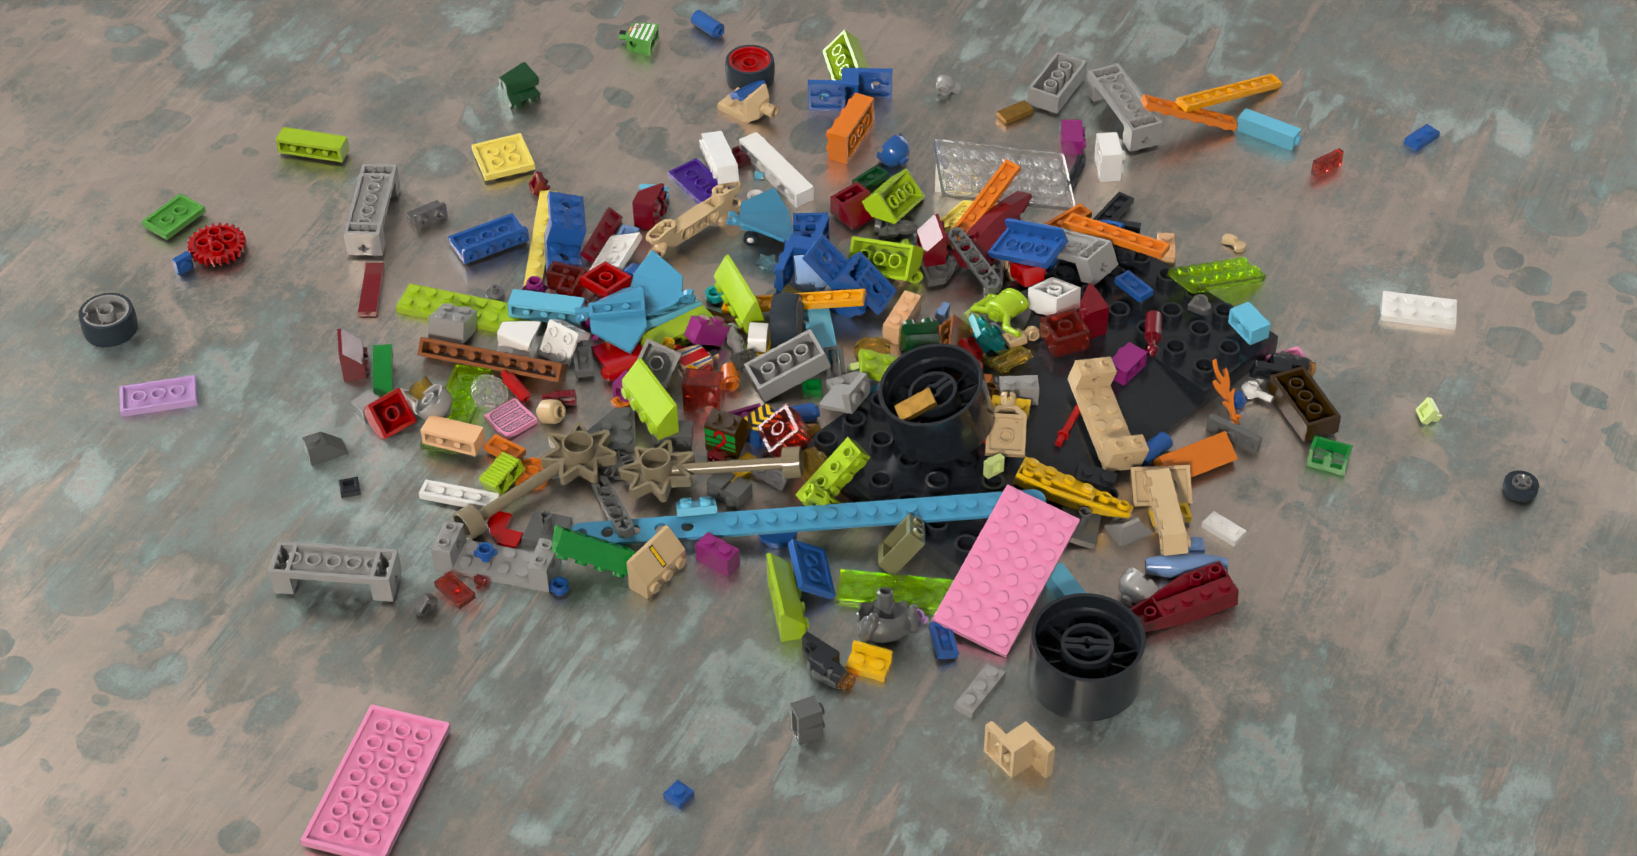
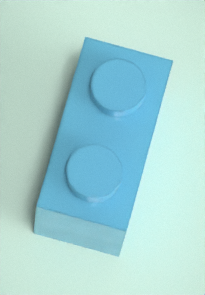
M1250 302L1230 309L1228 323L1249 345L1269 337L1270 322Z

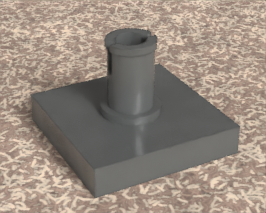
M1062 506V511L1080 519V523L1069 542L1094 550L1101 515L1091 513L1087 507H1081L1077 510Z
M535 510L521 538L522 544L537 546L540 538L553 540L555 524L570 529L573 524L572 517L553 514L549 510L548 512L546 510Z

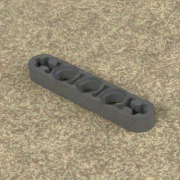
M954 227L950 229L948 238L951 245L984 288L991 294L998 293L1002 289L1000 277L961 228ZM954 236H960V241H958V239ZM965 245L970 246V249L967 251L961 250ZM974 257L979 258V261L976 263L970 262ZM983 269L989 270L986 275L979 274ZM990 279L994 284H996L995 286H993L992 284L990 285Z
M603 475L598 476V482L591 483L592 490L616 534L620 538L633 536L635 533L633 521L609 479Z

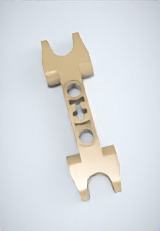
M737 181L718 184L712 189V196L707 200L699 203L675 220L664 219L657 223L646 234V241L654 245L648 251V254L653 250L656 253L660 252V257L664 260L669 259L677 253V245L688 240L715 221L725 222L729 218V211L737 213L740 210L742 201L735 197V195L740 192L742 183ZM730 185H736V187L728 189Z

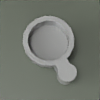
M941 75L937 78L936 87L940 95L946 96L950 92L960 94L962 85L955 83L952 77Z

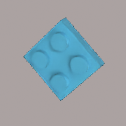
M701 496L698 500H691L689 497L681 498L680 501L676 502L677 516L716 514L717 504L715 498H711V496Z

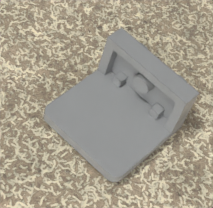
M860 372L850 385L835 384L820 401V407L853 414L870 393L867 373Z

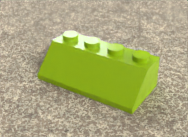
M845 29L822 51L832 80H842V68H869L858 38Z
M905 168L890 177L863 200L862 203L871 217L895 224L923 200L925 196L908 169Z
M852 236L848 259L861 252L885 278L909 282L921 267L924 248Z
M729 254L726 255L714 274L716 281L714 287L718 294L722 293V301L725 306L729 305L728 310L731 316H736L735 322L739 329L743 328L747 334L750 322L765 323L757 299Z
M641 358L638 359L622 379L623 388H621V393L624 399L629 400L633 411H637L641 422L646 423L650 434H654L659 441L679 432L677 405Z
M766 553L767 581L781 642L802 639L806 630L809 629L808 618L803 616L805 614L804 602H800L799 599L802 598L801 590L796 586L795 572L792 570L791 563L772 553Z

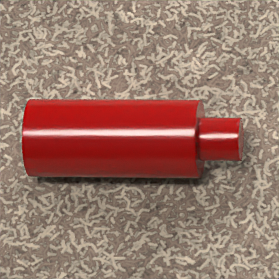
M506 370L501 372L502 382L522 403L527 402L532 397V393L512 372L508 373Z

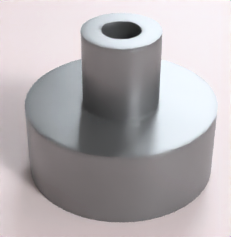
M496 284L486 291L487 299L497 301L505 299L504 289Z

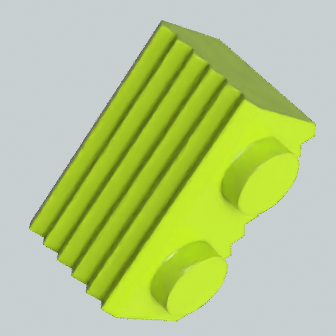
M502 452L499 457L495 458L489 469L482 473L479 481L486 491L499 493L501 496L522 474L525 467L520 459Z

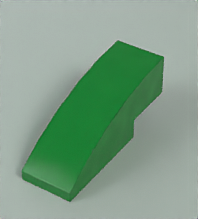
M392 344L373 345V393L380 397L394 389V354Z

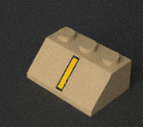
M665 525L627 561L629 588L646 599L657 593L660 587L686 564L685 548L669 526Z

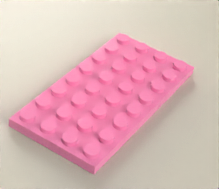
M1007 484L932 618V622H936L942 627L948 628L954 633L1006 658L1079 525L1080 519Z
M371 704L300 840L301 845L341 856H389L451 729L450 723Z

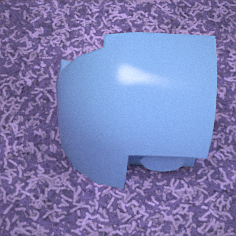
M804 255L794 256L796 292L824 291L827 284L802 259Z

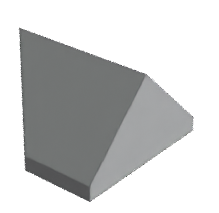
M1138 517L1134 519L1119 518L1104 525L1107 532L1120 547L1154 533L1141 523Z

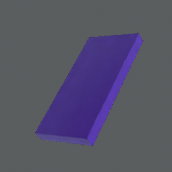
M697 158L668 171V176L698 204L712 196V189L718 185L716 178L713 179L710 170Z

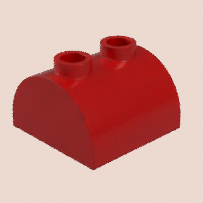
M606 261L580 276L582 287L601 298L623 288L630 287L632 282V276Z
M396 388L364 407V413L369 425L381 439H386L417 422L400 388Z

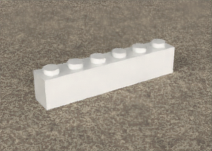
M722 131L701 133L702 139L699 140L700 149L705 156L708 167H710L713 179L716 178L718 184L739 181L738 164Z
M755 132L739 139L740 150H743L751 158V164L759 172L764 173V177L796 208L814 200L815 188L813 184L809 183L792 164L788 163L784 156L780 155L764 137Z

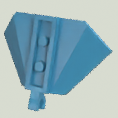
M774 187L741 202L740 215L738 216L734 211H729V218L726 219L727 225L740 226L742 230L758 232L783 243L789 241L791 234H793L789 211Z
M651 250L635 271L630 286L643 288L646 317L675 306H680L681 302L695 303L696 296L693 295V289L683 291V276L653 250Z
M641 287L623 288L594 303H588L589 307L575 308L576 322L584 321L590 317L592 334L629 354L632 353L647 330L644 293Z

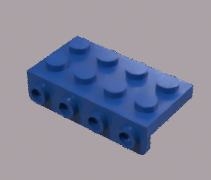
M511 213L448 236V241L462 262L467 264L529 241V233L527 227H522L514 214Z
M1007 218L1005 220L1007 229L991 247L988 254L990 258L1047 269L1069 241L1065 231L1060 227Z

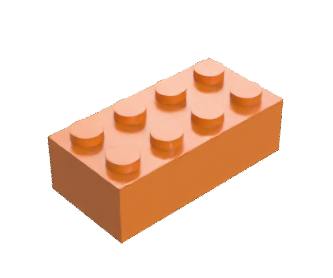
M855 93L848 100L846 107L841 110L839 117L834 120L832 127L827 130L826 138H828L826 151H828V159L844 164L849 162L874 125L873 97Z

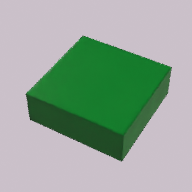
M807 379L802 382L803 398L822 397L821 379Z

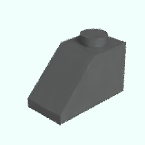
M321 431L302 437L305 453L311 466L348 454L342 438Z

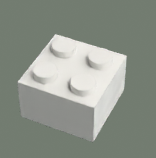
M1117 132L1096 133L1094 162L1099 181H1120L1121 174L1124 173L1122 161L1125 160L1122 140L1118 138Z
M1051 277L1028 288L1029 309L1049 316L1051 319H1059L1080 308L1081 288Z

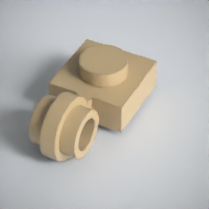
M1028 326L1024 331H1021L1020 328L1016 329L1022 333L1020 338L1009 333L1002 334L1008 347L1014 349L1028 343L1027 339L1030 341L1037 340L1040 336V331L1036 326Z

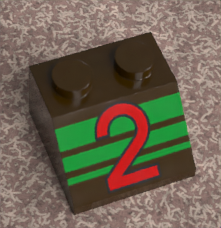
M711 408L704 424L706 450L725 451L730 455L729 458L738 460L753 425L741 416Z

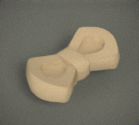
M1233 234L1223 235L1222 244L1233 246L1236 253L1245 251L1246 242L1239 241L1237 236H1233Z

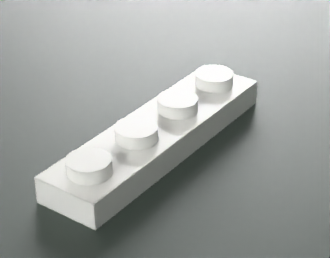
M427 479L419 492L420 499L466 507L470 504L477 510L500 497L499 493Z

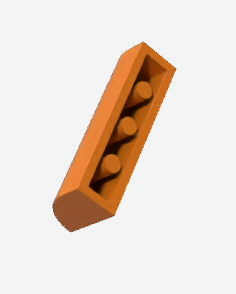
M1226 431L1159 456L1153 460L1154 466L1190 465V475L1194 477L1235 461L1238 458Z

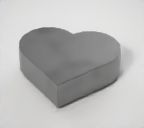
M1198 294L1188 304L1187 310L1200 315H1208L1211 312V304L1205 295Z
M423 593L414 608V613L419 617L426 615L429 610H432L437 605L438 598L431 593Z

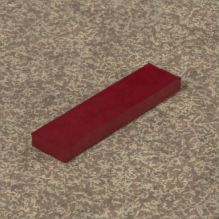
M608 207L580 255L593 264L610 236L614 234L623 217Z
M384 262L366 263L358 307V316L360 317L377 316L385 269Z

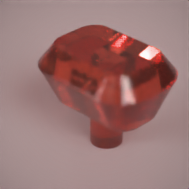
M475 575L474 583L477 584L476 589L486 586L489 583L488 578Z

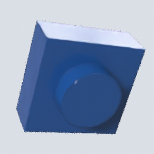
M188 251L172 259L175 273L179 276L194 268L191 254Z
M677 780L663 793V797L680 810L694 797V790Z

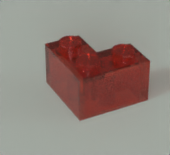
M552 261L546 271L548 289L556 290L558 295L581 297L586 288L582 287L580 276L587 273L586 268Z

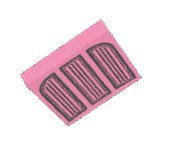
M516 398L484 415L485 421L507 440L538 423L537 418Z

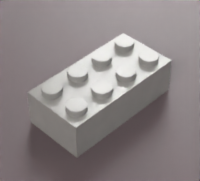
M1056 52L1028 87L1027 103L1058 114L1085 79L1087 61Z
M811 329L744 364L764 402L831 367L825 352Z

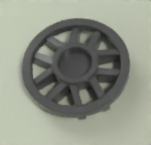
M617 450L618 463L616 465L600 467L599 472L601 475L606 476L610 480H621L620 475L616 476V474L619 473V467L634 462L630 453L627 454Z

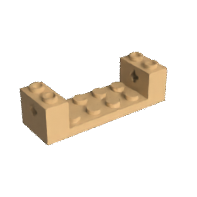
M1111 357L1076 360L1067 379L1103 469L1113 472L1129 470L1131 467H1141L1149 452V448L1143 434L1130 435L1110 386L1117 373Z

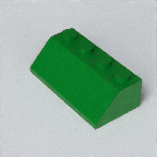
M555 524L551 551L556 554L557 558L566 561L568 558L575 559V563L586 566L588 563L594 565V569L605 572L606 569L611 570L613 575L624 578L625 575L628 576L627 561L636 551L630 547Z

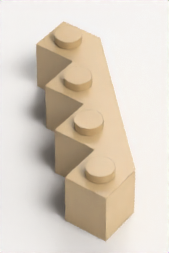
M1168 467L1142 469L1144 489L1148 490L1149 509L1154 515L1155 532L1159 534L1161 554L1168 556L1188 553V548H1191L1190 536H1187L1184 514H1181L1179 507V495L1174 488L1173 472Z

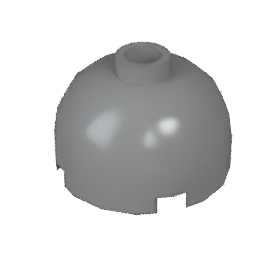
M437 383L430 386L423 393L425 397L422 401L418 399L414 407V411L424 420H427L429 416L447 418L451 413L452 397L445 387Z
M1128 567L1123 572L1118 584L1119 591L1123 595L1121 599L1130 606L1149 598L1159 590L1158 586L1151 579L1147 581L1143 577L1144 573L1133 567Z

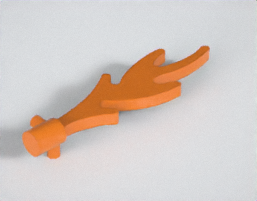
M1214 359L1212 361L1213 368L1220 384L1217 380H1214L1213 385L1217 392L1228 401H1223L1222 404L1229 411L1232 423L1240 425L1239 419L1242 416L1235 412V389L1233 388L1229 391L1230 379L1227 368L1223 369V377L1218 369L1217 359Z

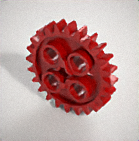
M219 222L218 226L212 223L211 227L205 225V229L198 228L199 233L193 232V236L189 237L190 241L187 242L188 252L191 254L194 262L198 261L199 265L205 263L206 267L210 264L213 267L216 264L222 266L223 262L230 264L229 260L236 261L235 257H241V253L245 252L244 248L247 247L244 232L240 231V227L235 228L234 224L229 227L228 223L223 226L221 222Z

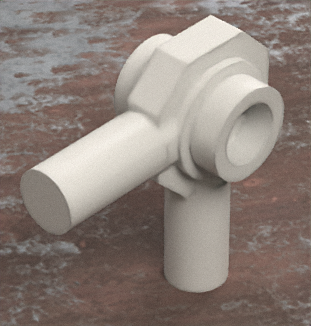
M1256 378L1254 381L1250 380L1241 387V391L1247 399L1258 397L1272 403L1274 396L1261 391L1260 385L1264 382L1263 379Z

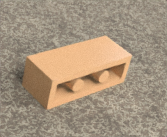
M904 290L883 324L884 342L899 346L900 323L908 319H917L921 312L922 295Z
M429 416L420 430L423 444L472 456L478 454L485 442L483 427L439 416Z

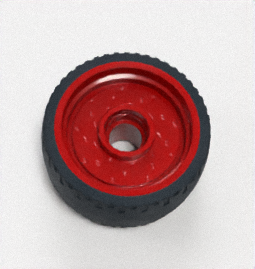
M743 45L732 49L727 54L725 62L728 84L736 89L737 87H745L755 81L764 80L768 88L773 83L775 75L773 54L767 48L759 45Z

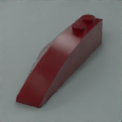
M1017 191L1004 198L988 210L966 233L991 267L997 259L990 258L988 251L1007 229L1005 220L1007 218L1021 220L1020 215L1025 212L1032 194ZM965 245L961 250L967 251L970 249V246ZM954 248L952 253L959 267L970 269ZM974 257L970 262L976 263L979 261V258ZM983 269L980 272L987 273L989 270Z

